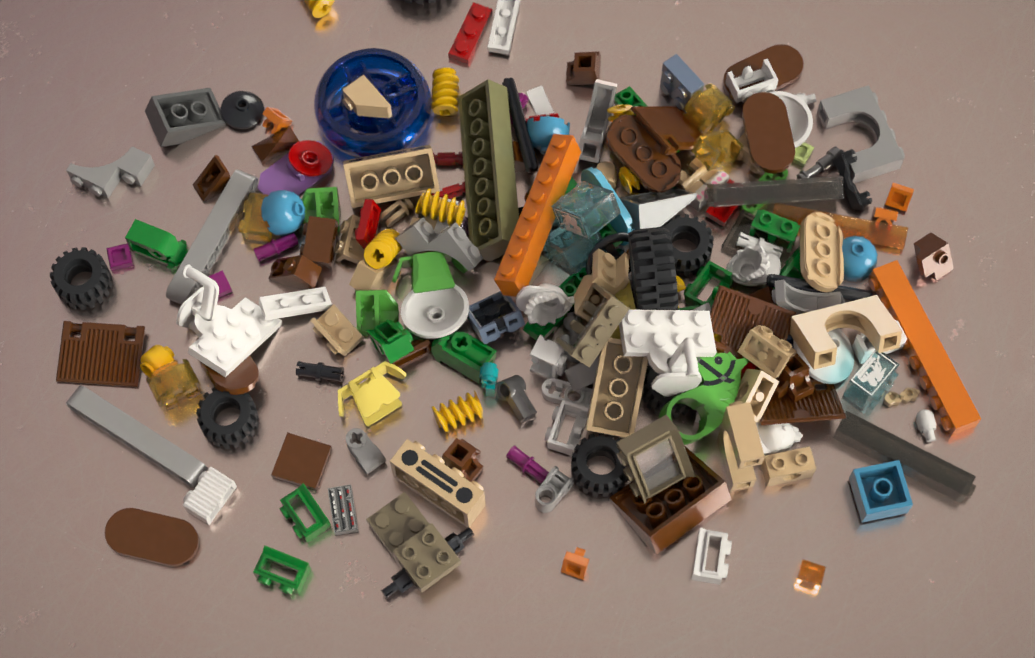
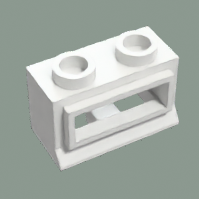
M765 59L761 69L753 72L750 66L745 67L742 76L734 78L732 71L727 72L725 84L728 86L736 103L741 101L745 103L755 93L775 91L778 78L768 59ZM763 79L765 80L764 82L744 88L742 90L739 89L740 87L755 83L757 81Z
M540 335L530 353V356H532L531 361L534 362L530 371L547 379H557L558 375L562 376L564 370H566L567 364L565 362L567 355L564 354V349L559 344L548 339L546 341Z
M562 400L560 407L556 406L552 419L555 422L553 427H548L544 440L547 441V448L572 457L575 446L579 444L589 408ZM565 415L576 418L567 444L556 441Z
M700 528L691 580L720 585L722 578H727L729 564L724 563L725 554L730 555L732 541L727 540L728 533ZM709 540L721 542L717 572L705 570Z

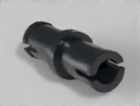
M298 361L296 365L300 368H296V376L314 377L319 381L328 379L342 382L344 378L341 376V374L344 375V367L327 366L322 362L313 364Z

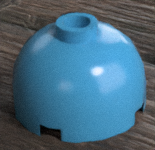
M542 116L540 121L535 122L534 118H530L527 120V128L533 147L545 155L553 134L569 135L570 123L564 124V119Z
M277 190L270 192L269 196L263 199L261 206L263 221L268 222L270 226L268 230L275 235H286L301 227L305 219V207L297 194L289 190Z
M850 236L843 239L844 280L851 282L864 281L877 266L878 254L876 248L864 237Z

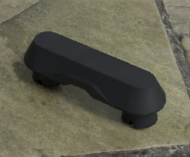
M841 149L834 156L838 173L851 208L863 210L864 206L872 203V198H867L870 196V192L859 193L856 185L851 180L849 164L857 161V156L852 157L855 151L851 149L844 152Z

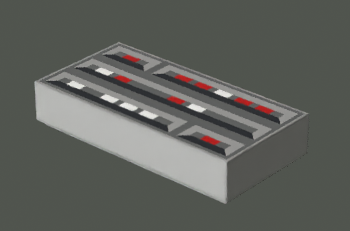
M351 484L328 488L335 536L359 532Z

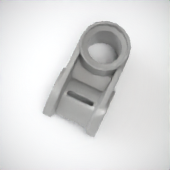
M353 428L349 430L346 434L348 450L366 475L386 462L382 452L373 444L362 429ZM353 439L361 440V443H353Z
M554 466L535 493L536 509L542 513L551 512L562 497L569 492L575 479L567 477L559 471V467ZM541 496H549L552 500L544 503L539 498Z

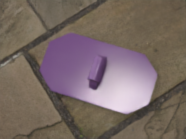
M288 153L261 173L258 190L265 197L269 196L270 192L277 190H289L299 196L307 188H310L329 174L332 166L323 175L306 176L297 172L291 166Z

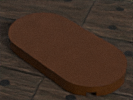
M773 45L731 65L724 74L723 89L726 95L734 100L728 86L725 84L727 72L732 71L734 78L742 76L745 67L750 66L753 72L761 69L765 59H768L778 78L775 91L797 81L801 75L804 66L801 54L789 45ZM763 79L757 81L755 83L740 87L739 89L742 90L744 88L764 82L765 80Z
M769 92L755 93L745 101L742 110V119L750 157L753 164L757 168L763 169L762 171L771 174L780 173L791 165L795 157V145L787 109L782 99L775 94Z
M621 115L609 125L606 133L609 149L645 188L653 192H665L678 183L681 176V163L676 154L662 155L660 153L662 145L637 116Z
M250 355L226 377L199 361L214 387L223 393L224 391H229V394L232 395L247 393L256 386L255 384L259 380L258 367Z
M136 508L119 510L110 517L105 527V539L117 554L165 566L178 567L184 565L183 563L194 558L199 548L198 534L193 525L188 521Z

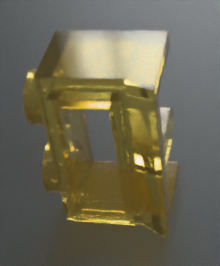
M727 129L698 137L694 142L692 152L706 166L707 171L735 162L744 145Z

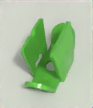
M437 251L420 253L400 258L392 282L396 283L402 268L411 267V285L414 293L451 289L455 287V283L447 262L451 261L462 273H466L468 270L459 261L445 253Z

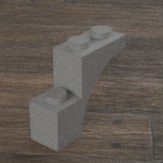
M596 79L588 116L579 142L581 150L579 159L599 162L603 152L606 132L610 125L608 117L612 116V113H608L607 109L614 106L618 84Z
M132 146L124 156L108 165L81 167L71 163L66 171L74 185L78 187L84 186L96 196L103 195L109 198L121 179L129 184L135 183L142 186L155 164L151 155Z
M422 217L396 237V240L409 256L421 251L445 253L459 261L468 271L473 269L483 259L479 249L472 244L465 231L456 222L439 234H436L432 225Z
M785 280L775 281V290H772L774 304L777 303L780 307L794 311L796 315L845 303L841 292L816 293L803 291L790 286Z

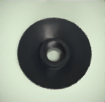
M249 91L233 92L226 96L221 104L223 120L229 126L237 129L252 128L264 116L262 100L256 94Z

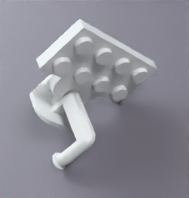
M191 265L184 267L183 277H189L203 285V287L181 305L177 314L176 324L191 329L199 337L189 347L188 354L226 377L281 327L282 320L278 318L265 321L260 306L247 298H244L233 309L217 305L219 295L217 283L202 272L192 268Z
M628 310L619 324L624 356L647 357L649 365L655 372L660 374L651 383L652 389L665 397L696 388L702 381L700 372H698L696 357H714L717 353L709 311Z

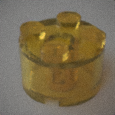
M713 83L705 85L707 89L703 92L698 90L684 108L686 113H683V117L702 134L709 131L711 133L718 131L722 125L720 122L735 109L732 101Z
M182 359L184 363L178 364L177 361L170 362L153 372L154 377L151 380L149 377L146 379L160 407L172 410L179 406L178 401L186 397L190 400L200 394L199 388L201 384L187 359Z

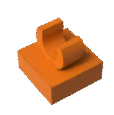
M267 107L263 112V115L267 117L263 122V127L269 128L271 123H273L272 134L281 131V127H289L293 122L276 108Z
M893 182L885 205L907 211L914 189Z
M874 206L872 215L877 217L874 221V227L878 228L880 221L885 220L887 222L886 230H890L892 228L891 220L897 221L898 211Z
M577 547L574 553L567 551L561 572L583 580L590 560L584 557L586 550Z

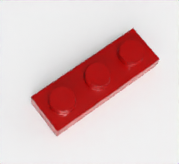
M472 3L450 48L449 58L469 64L493 14L492 8Z

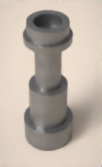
M837 147L831 148L827 151V155L816 161V165L807 171L801 170L797 174L798 181L804 186L811 183V178L818 173H824L832 166H836L834 156L840 149Z

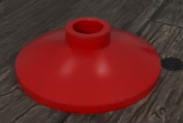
M303 140L295 143L288 155L291 166L297 172L306 176L325 174L329 171L333 162L329 149L323 144L312 140Z

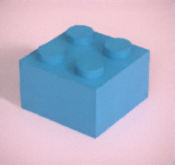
M900 460L853 469L849 481L861 522L909 512L913 503Z

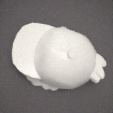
M762 245L746 246L744 250H738V254L732 257L726 265V270L732 272V279L736 283L749 287L766 284L767 275H779L781 270L780 258L773 253L764 252Z
M549 283L523 287L516 296V306L528 315L529 323H538L541 326H545L548 322L555 324L556 319L570 311L575 303L573 296L567 297L560 287Z
M756 423L765 456L789 451L794 442H800L803 437L798 432L799 428L789 423L773 425Z

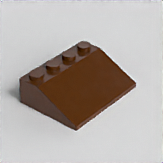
M686 446L685 449L695 477H685L646 499V503H644L640 496H634L629 484L609 498L641 540L656 554H659L732 500L726 481ZM670 453L644 472V479L676 462L674 453Z

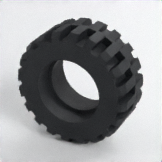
M661 226L632 230L628 233V245L636 310H678L676 269L669 229Z

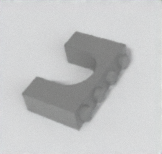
M869 85L820 100L817 112L825 129L847 122H859L868 126L876 137V143L872 147L852 155V157L857 156V161L849 164L851 170L850 177L853 183L901 168L905 158L904 151L901 147H898L894 130L889 128L886 114L880 109L877 95L871 91Z

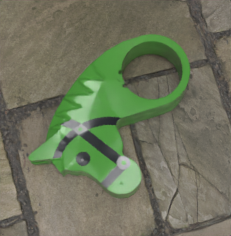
M731 352L727 354L716 353L714 357H696L698 372H700L702 381L696 388L684 392L666 403L659 414V418L667 415L672 421L671 411L674 404H685L693 410L696 409L701 419L699 420V428L695 435H686L680 432L684 445L702 439L722 423L726 407L733 403L737 397L741 381V370L749 362L748 359H736Z

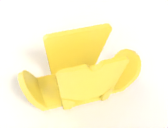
M384 361L348 382L349 384L338 390L339 416H344L343 400L351 395L366 426L374 424L402 406V402L398 399L400 392L383 375L388 373L399 379H405L406 373L399 367ZM368 378L366 381H364L363 383L359 384L362 380Z

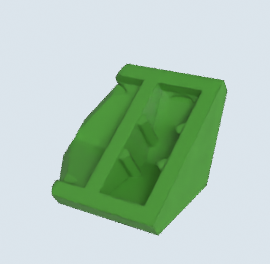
M307 188L301 199L305 207L303 223L308 222L309 216L336 219L339 224L338 232H340L341 208L338 188Z
M387 290L355 291L357 330L363 336H368L366 330H373L375 326L387 319H391L396 323L399 318V306Z

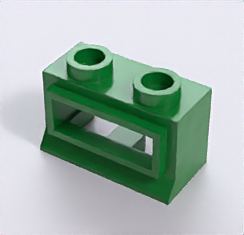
M762 209V211L758 210L755 215L749 236L753 237L756 229L768 233L767 241L769 243H775L777 237L789 241L786 252L791 253L800 225L797 222Z
M708 261L705 267L702 266L698 270L692 284L689 283L684 290L685 304L701 306L709 302L710 307H712L719 285L729 289L732 286V272ZM711 279L720 282L718 286L714 287L707 301L698 299V296Z
M387 319L375 326L373 330H366L375 349H379L382 355L385 354L390 364L414 350L411 341H413L412 335L407 328H403L399 321L394 323L391 319Z
M304 483L280 499L282 507L279 509L286 520L292 519L295 524L292 529L299 539L304 537L306 542L309 543L331 528L328 518ZM299 498L316 521V523L308 528L305 527L290 505Z
M264 545L253 574L257 578L256 581L265 586L273 584L279 587V591L287 595H292V593L300 595L311 567L306 561ZM271 560L298 571L294 581L264 570L267 561Z

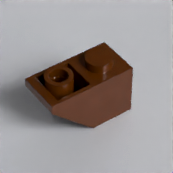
M303 255L276 259L272 264L268 279L300 290L315 288L322 268Z

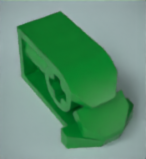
M137 219L134 220L125 236L130 250L167 264V270L170 272L180 267L188 253L185 240L177 241L176 237L171 233Z
M455 332L448 336L437 338L433 341L431 352L437 362H444L477 383L481 381L479 378L480 367L486 362L495 363L497 353L493 348L465 332Z

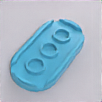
M592 167L583 170L581 173L582 187L593 206H597L617 233H629L635 230L631 229L630 224L633 223L630 213L603 173L597 168L593 169ZM623 241L620 245L625 246L628 242Z

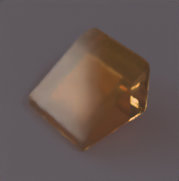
M802 559L796 583L819 590L826 567Z

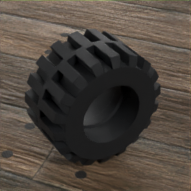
M685 214L684 217L675 215L674 220L671 218L666 224L662 225L669 229L672 243L678 239H687L697 247L693 251L682 252L672 245L676 275L679 276L680 273H684V277L689 276L691 272L695 275L702 266H706L708 261H710L714 241L710 227L706 228L707 223L705 221L699 222V217L696 216L689 218V214Z
M76 247L72 248V252H63V257L58 256L55 259L57 264H52L51 266L53 272H50L52 280L50 282L65 305H70L73 309H77L79 306L81 310H86V306L94 308L95 303L101 304L103 302L102 298L108 297L110 293L107 289H112V275L100 254H97L92 249L88 251L87 248L82 247L81 250H78ZM81 272L92 273L91 278L86 283L78 286L70 285L72 279Z
M647 366L642 399L644 403L648 402L647 408L649 410L654 408V414L659 416L663 406L682 393L665 397L652 389L651 383L660 374L655 372L651 366ZM674 404L671 415L677 418L679 413L685 415L688 413V409L692 410V408L685 404Z
M215 387L211 389L212 393L206 392L203 395L205 400H200L198 403L200 408L196 410V414L198 416L197 422L210 443L214 442L217 447H221L223 444L225 449H230V445H234L235 448L240 447L239 443L242 441L244 444L247 443V437H253L255 434L253 429H257L259 425L257 422L259 415L249 393L232 395L229 394V391H224L223 393ZM236 408L241 411L239 418L230 425L215 423L217 415L224 409Z
M593 433L589 435L588 440L584 437L581 439L580 445L577 444L575 446L571 461L572 477L576 480L577 487L579 489L583 487V492L587 495L589 491L593 492V497H598V494L608 497L610 492L614 495L617 493L618 488L622 489L625 481L627 482L628 480L623 472V469L626 467L621 464L617 457V453L620 451L616 443L621 439L614 440V435L609 434L608 437H605L604 433H599V436L595 437ZM595 456H605L612 460L615 468L608 474L600 475L592 472L588 468L587 462Z

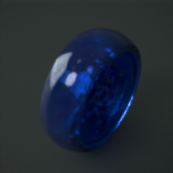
M380 48L361 49L340 57L322 75L314 97V113L323 135L337 149L356 158L408 149L425 130L432 107L428 83L418 67L403 55ZM364 75L391 105L392 116L390 118L358 116L356 113L349 114L353 110L349 111L342 101L344 99L343 93L339 104L330 107V104L336 92L345 83L348 82L347 87ZM416 100L415 108L409 118L398 126L405 110V104ZM353 128V129L356 130L357 132H360V133L366 134V135H361V134L353 133V132L348 131V130H350V129Z

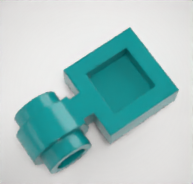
M491 362L483 363L479 374L482 388H485L487 397H495V387L499 373L497 365Z

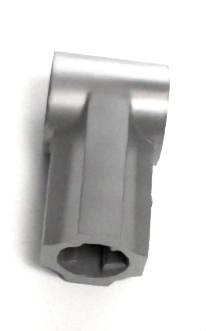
M514 375L497 382L495 387L497 396L502 401L509 403L520 423L527 421L537 414L536 409L525 393L526 383L521 376Z

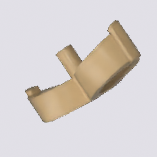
M909 387L903 390L900 395L890 391L886 394L883 403L891 407L892 405L898 406L901 402L904 404L910 401L914 402L919 396L920 391Z

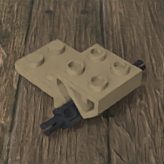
M403 492L366 519L369 526L401 568L399 572L391 577L393 582L381 590L386 599L398 590L401 593L405 592L413 585L421 592L431 587L461 565V560L456 554L464 548L463 542L474 536L473 531L468 526L458 535L453 532L446 538H443L433 523L429 524L406 492Z

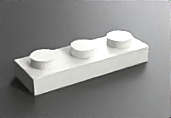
M498 0L488 43V52L509 55L520 0Z
M326 287L259 298V305L265 321L327 311L332 306Z

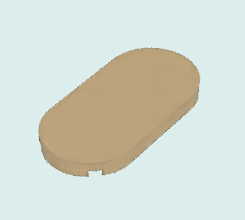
M814 212L804 218L800 225V269L804 279L810 286L821 292H831L844 279L843 234L840 227H836L834 224L835 221L832 217L822 212Z

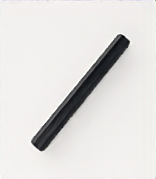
M512 77L505 78L502 85L507 87L509 111L525 169L528 173H535L539 166L515 80Z
M769 274L766 278V285L769 287H775V281L785 280L787 284L799 290L816 293L841 292L844 299L852 301L873 295L870 290L841 285L834 291L821 292L810 286L805 279Z

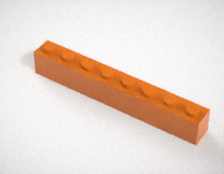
M553 134L494 278L503 296L516 297L523 287L529 286L581 154V150L573 135Z
M898 260L874 268L868 280L872 291H876L886 309L902 327L907 338L902 349L907 351L911 367L917 370L922 388L928 391L934 410H938L943 428L946 431L948 430L951 436L976 427L981 417Z

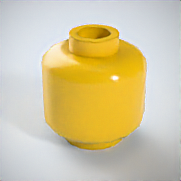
M152 346L141 356L140 368L142 372L149 378H163L175 366L174 352L167 346Z

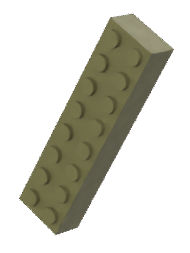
M487 79L459 96L458 104L469 239L479 249L484 260L492 261L505 254L519 219L507 87Z

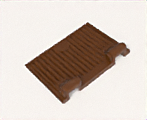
M677 106L630 108L662 145L660 149L662 155H674L678 150H691L693 154H702L713 147L712 143Z
M719 285L710 310L713 333L722 335L719 342L715 341L716 351L726 354L731 352L738 359L745 358L738 353V350L749 331L758 325L768 327L776 337L787 340L790 332L791 316L796 315V312Z
M63 321L56 382L138 387L145 326L127 327L121 324L90 322L78 324L71 321ZM71 332L81 333V337H70ZM125 336H135V341H125Z
M809 377L814 387L817 384H824L826 390H816L814 388L813 394L796 402L788 395L777 399L773 394L762 415L760 424L773 425L844 419L846 415L834 384L822 383Z

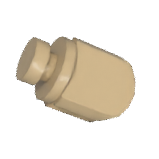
M606 161L597 164L596 168L603 173L611 187L615 189L617 179L614 164Z
M409 198L402 199L403 202L400 199L395 200L393 205L380 214L382 220L387 219L385 222L387 227H391L404 216L410 215L408 209L411 210L414 206Z

